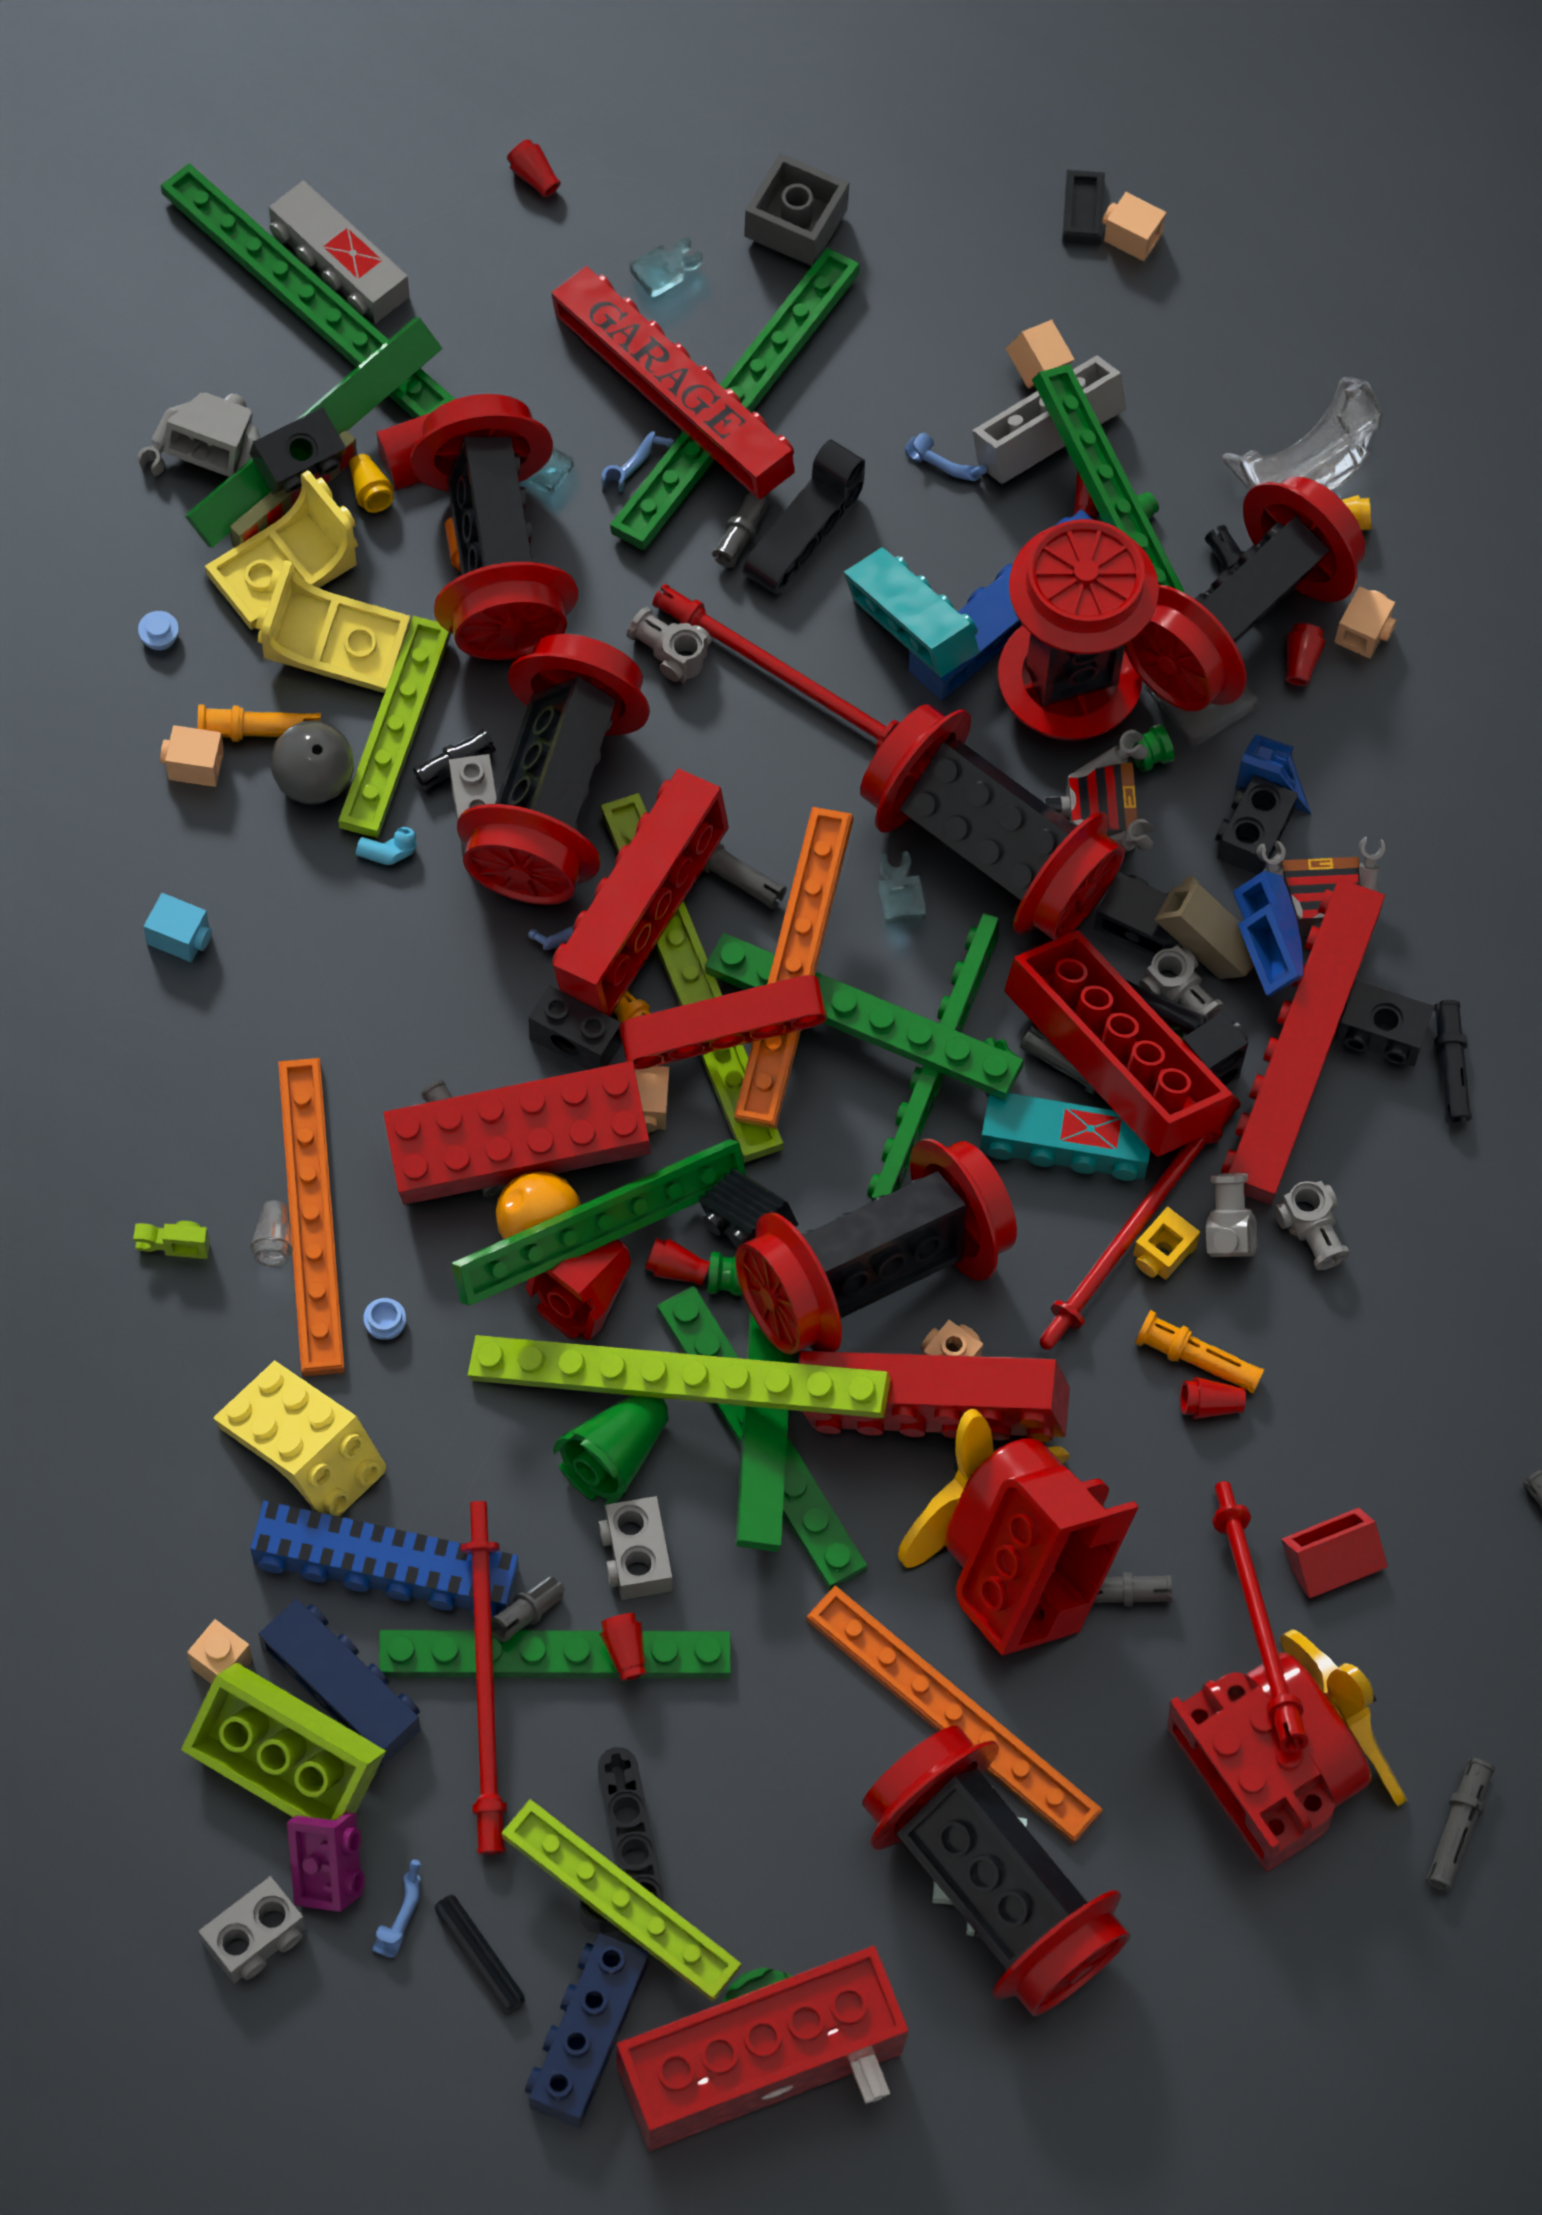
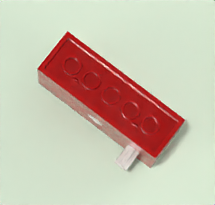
M874 1945L616 2044V2067L647 2150L650 2152L852 2073L855 2076L865 2104L878 2101L882 2097L891 2094L879 2063L902 2054L909 2030Z

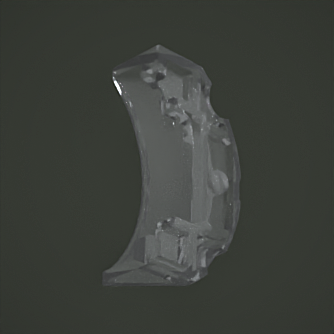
M1345 376L1339 380L1335 396L1322 419L1297 443L1285 450L1263 457L1257 451L1250 450L1242 456L1226 453L1221 459L1249 491L1260 483H1282L1284 480L1296 476L1312 479L1332 490L1338 485L1344 484L1363 464L1369 454L1366 448L1374 430L1380 429L1383 414L1369 382Z

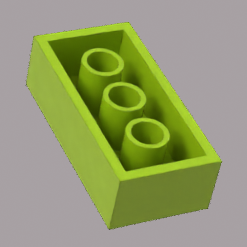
M237 1662L215 1676L181 1748V1751L292 1817L297 1815L334 1821L345 1812H357L386 1750Z

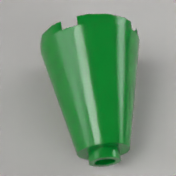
M631 1395L563 1434L556 1440L553 1447L554 1455L560 1451L563 1459L558 1465L562 1474L574 1488L588 1499L593 1501L599 1496L607 1499L603 1505L617 1503L626 1493L669 1421L666 1402L663 1398Z

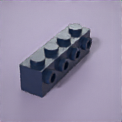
M600 1932L594 1945L586 1943L577 1968L583 1970L577 1986L571 1983L568 1985L560 2005V2009L566 2011L559 2027L555 2025L550 2027L544 2041L542 2050L548 2052L542 2068L534 2066L528 2078L525 2092L530 2094V2109L579 2129L581 2128L649 1966V1952Z

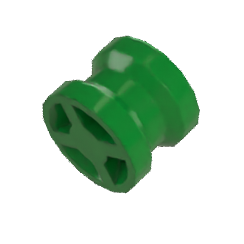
M1160 723L1150 727L1147 733L1142 734L1144 736L1143 739L1136 742L1133 746L1134 748L1142 744L1147 748L1145 758L1140 760L1133 759L1141 772L1151 770L1155 763L1161 762L1166 764L1174 761L1175 755L1171 739L1166 729Z
M711 1252L708 1293L717 1294L719 1291L725 1290L730 1291L735 1296H742L736 1272L735 1256L732 1258L723 1257L720 1252Z

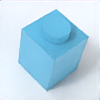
M161 893L143 926L147 945L191 963L198 950H205L212 934L206 910L165 893Z

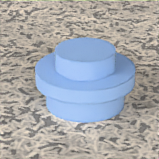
M154 611L141 619L138 625V633L141 641L149 648L165 650L176 641L179 627L176 619L171 614L164 611Z
M380 1298L371 1302L363 1316L365 1329L371 1336L380 1340H389L397 1337L406 1325L404 1308L399 1302L390 1298Z

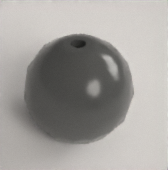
M302 721L285 730L276 740L270 756L272 775L279 789L290 799L306 805L323 804L340 795L349 785L354 771L353 752L345 735L333 725L321 721Z

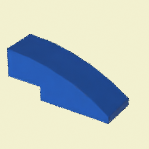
M1263 871L1235 889L1233 894L1244 918L1238 924L1265 994L1272 997L1303 977V954L1297 918L1283 876Z

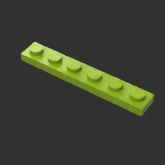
M412 616L338 822L341 829L379 838L452 634L441 627L436 621Z
M531 1799L503 1830L502 1838L711 2002L716 2000L741 1969V1963Z

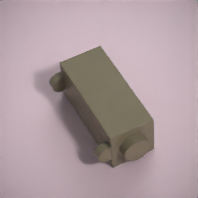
M1192 875L1186 877L1180 886L1172 887L1155 921L1185 949H1188L1219 980L1246 976L1252 970L1254 964L1238 924L1240 922L1210 895Z

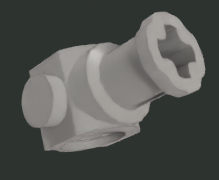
M642 608L631 621L627 630V637L631 640L638 639L654 649L653 656L662 662L659 669L669 680L673 682L680 681L684 684L687 679L697 676L703 668V660L707 656V646L712 642L710 634L702 627L692 626L688 623H672L668 626L654 617L650 608ZM682 651H689L693 654L690 656H682L678 653Z
M1178 945L1159 951L1153 957L1152 965L1147 968L1145 977L1139 981V986L1204 1015L1206 1022L1218 1015L1224 1007V1003L1220 999L1214 1000L1200 986L1202 979L1194 971L1198 967L1195 956L1188 949L1180 948ZM1164 970H1169L1174 972L1177 976L1174 978H1167L1161 975L1160 972Z
M1248 1174L1210 1175V1182L1215 1184L1216 1209L1210 1211L1206 1222V1249L1210 1257H1253L1258 1248L1257 1221L1252 1213V1209L1245 1208L1244 1183L1248 1181Z
M1322 1180L1316 1183L1310 1181L1298 1183L1292 1188L1290 1193L1283 1196L1282 1203L1274 1206V1214L1282 1229L1287 1228L1289 1233L1297 1236L1300 1241H1307L1316 1258L1313 1262L1316 1270L1332 1268L1350 1255L1348 1247L1341 1244L1333 1229L1337 1222L1331 1210L1338 1207L1336 1195L1330 1185L1324 1186ZM1307 1202L1315 1210L1310 1212L1303 1211L1296 1204Z

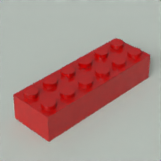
M679 768L671 780H665L662 783L657 794V802L650 813L645 812L641 816L636 827V835L629 845H624L620 849L616 857L615 868L608 878L604 877L599 882L595 890L594 901L587 911L583 910L578 915L574 923L573 933L567 943H562L555 951L552 965L560 991L608 1016L612 1015L729 829L721 787Z
M1079 930L1014 957L1004 992L1157 1157L1222 1127L1233 1094Z
M633 1061L383 1112L398 1192L403 1205L508 1184L512 1179L531 1171H546L556 1174L652 1154Z
M800 1351L799 1364L887 1371L891 1376L884 1418L802 1411L812 1428L821 1433L838 1434L841 1432V1429H857L859 1433L877 1436L883 1434L884 1430L899 1431L902 1435L909 1437L925 1436V1432L942 1433L945 1437L956 1439L957 1428L963 1414L970 1409H976L987 1421L993 1440H1008L1010 1435L1027 1436V1438L1037 1439L1041 1442L1052 1441L1053 1437H1066L1070 1386L1056 1359Z

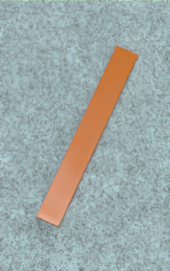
M812 807L767 984L804 975L815 976L854 818L851 813ZM801 1030L752 1043L734 1114L736 1122L777 1129Z
M320 1058L278 1061L302 1377L345 1373Z
M836 1585L807 1615L806 1621L937 1732L946 1727L958 1725L974 1745L986 1741H995L999 1746V1751L985 1772L1069 1843L1074 1845L1102 1814L1103 1809Z

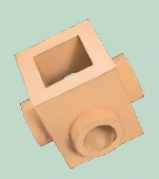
M948 1320L941 1330L933 1328L921 1345V1349L924 1350L923 1355L981 1357L983 1343L980 1341L978 1334L970 1327L963 1324L958 1326L951 1320Z

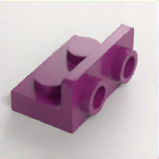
M345 1812L335 1821L297 1815L287 1822L294 1905L342 1912L362 1895L365 1882L364 1874L360 1868L359 1848L361 1845V1833L357 1829L356 1813Z

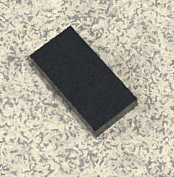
M1067 170L1062 242L1101 243L1105 172Z

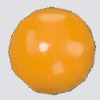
M531 1171L512 1179L503 1188L498 1197L495 1210L498 1232L503 1239L511 1237L580 1206V1197L566 1179L553 1173Z

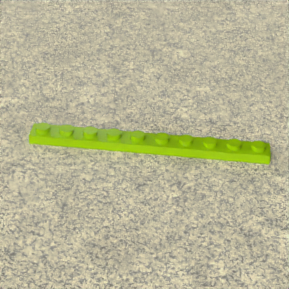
M639 793L601 805V815L617 854L624 845L630 844L636 835V827L641 816L647 812ZM683 901L655 945L679 1006L723 996L716 978L706 974L705 965L708 959ZM739 1045L700 1055L733 1138L740 1143L743 1162L745 1163L783 1150V1141L778 1129L736 1122L734 1118L749 1059L744 1046Z
M475 1335L468 1370V1377L472 1381L873 1418H884L891 1381V1376L887 1371Z

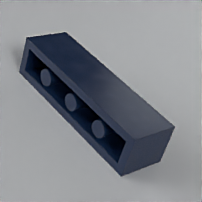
M296 1598L258 1633L261 1648L338 1723L386 1750L380 1763L381 1766H384L421 1731L419 1717L417 1716L420 1710L407 1695L401 1693L397 1696L386 1686L389 1683L386 1675L373 1663L367 1667L356 1656L359 1653L356 1646L344 1634L336 1637L326 1627L329 1622L317 1607L312 1604L305 1607Z

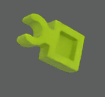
M179 1221L176 1224L164 1223V1228L144 1223L135 1224L133 1241L136 1242L135 1250L144 1252L163 1250L167 1256L208 1259L210 1241L207 1227H201L198 1223L192 1221Z

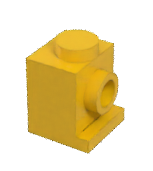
M1167 1206L1136 1241L1133 1255L1137 1258L1135 1261L1137 1267L1149 1277L1154 1278L1159 1274L1167 1280L1184 1259L1197 1248L1201 1232ZM1159 1248L1168 1250L1169 1256L1165 1255Z

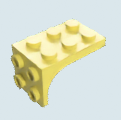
M308 470L300 475L302 487L298 499L283 517L205 565L207 576L251 630L256 628L257 618L262 605L269 607L272 594L268 592L270 579L274 569L281 570L284 560L293 562L295 573L304 581L317 588L324 586L357 565L355 548L358 547L353 533V527L356 526L353 516L345 506L339 508L333 501V495L327 483L322 478L316 479Z
M284 560L281 570L274 569L270 579L268 592L272 594L269 607L262 605L257 618L256 629L260 630L257 642L262 644L263 658L385 693L410 625L411 616L317 588L304 581L295 573L293 562Z
M275 1360L213 1417L222 1431L283 1474L302 1494L315 1512L339 1517L386 1471L385 1462L357 1416Z

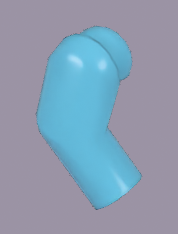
M401 827L394 833V838L385 843L361 837L357 844L356 856L385 865H393L413 854L417 846L415 841L416 834L408 827Z

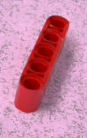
M804 975L631 1018L622 1022L619 1025L626 1062L633 1061L634 1069H646L811 1028L824 1023L827 1020V1014L819 979L816 976Z

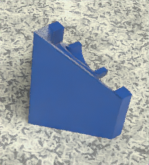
M1255 734L1243 754L1235 788L1239 789L1240 786L1247 788L1254 774L1298 793L1295 809L1311 814L1291 755L1294 747Z

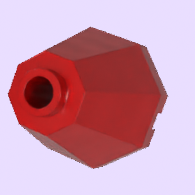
M616 1239L579 1257L561 1261L554 1268L528 1279L525 1289L530 1298L537 1293L541 1300V1303L536 1306L539 1314L567 1338H576L582 1333L584 1334V1340H591L601 1330L629 1273L632 1263L629 1257V1250L623 1242Z

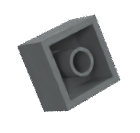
M780 153L745 210L744 237L813 266L848 210L849 183Z

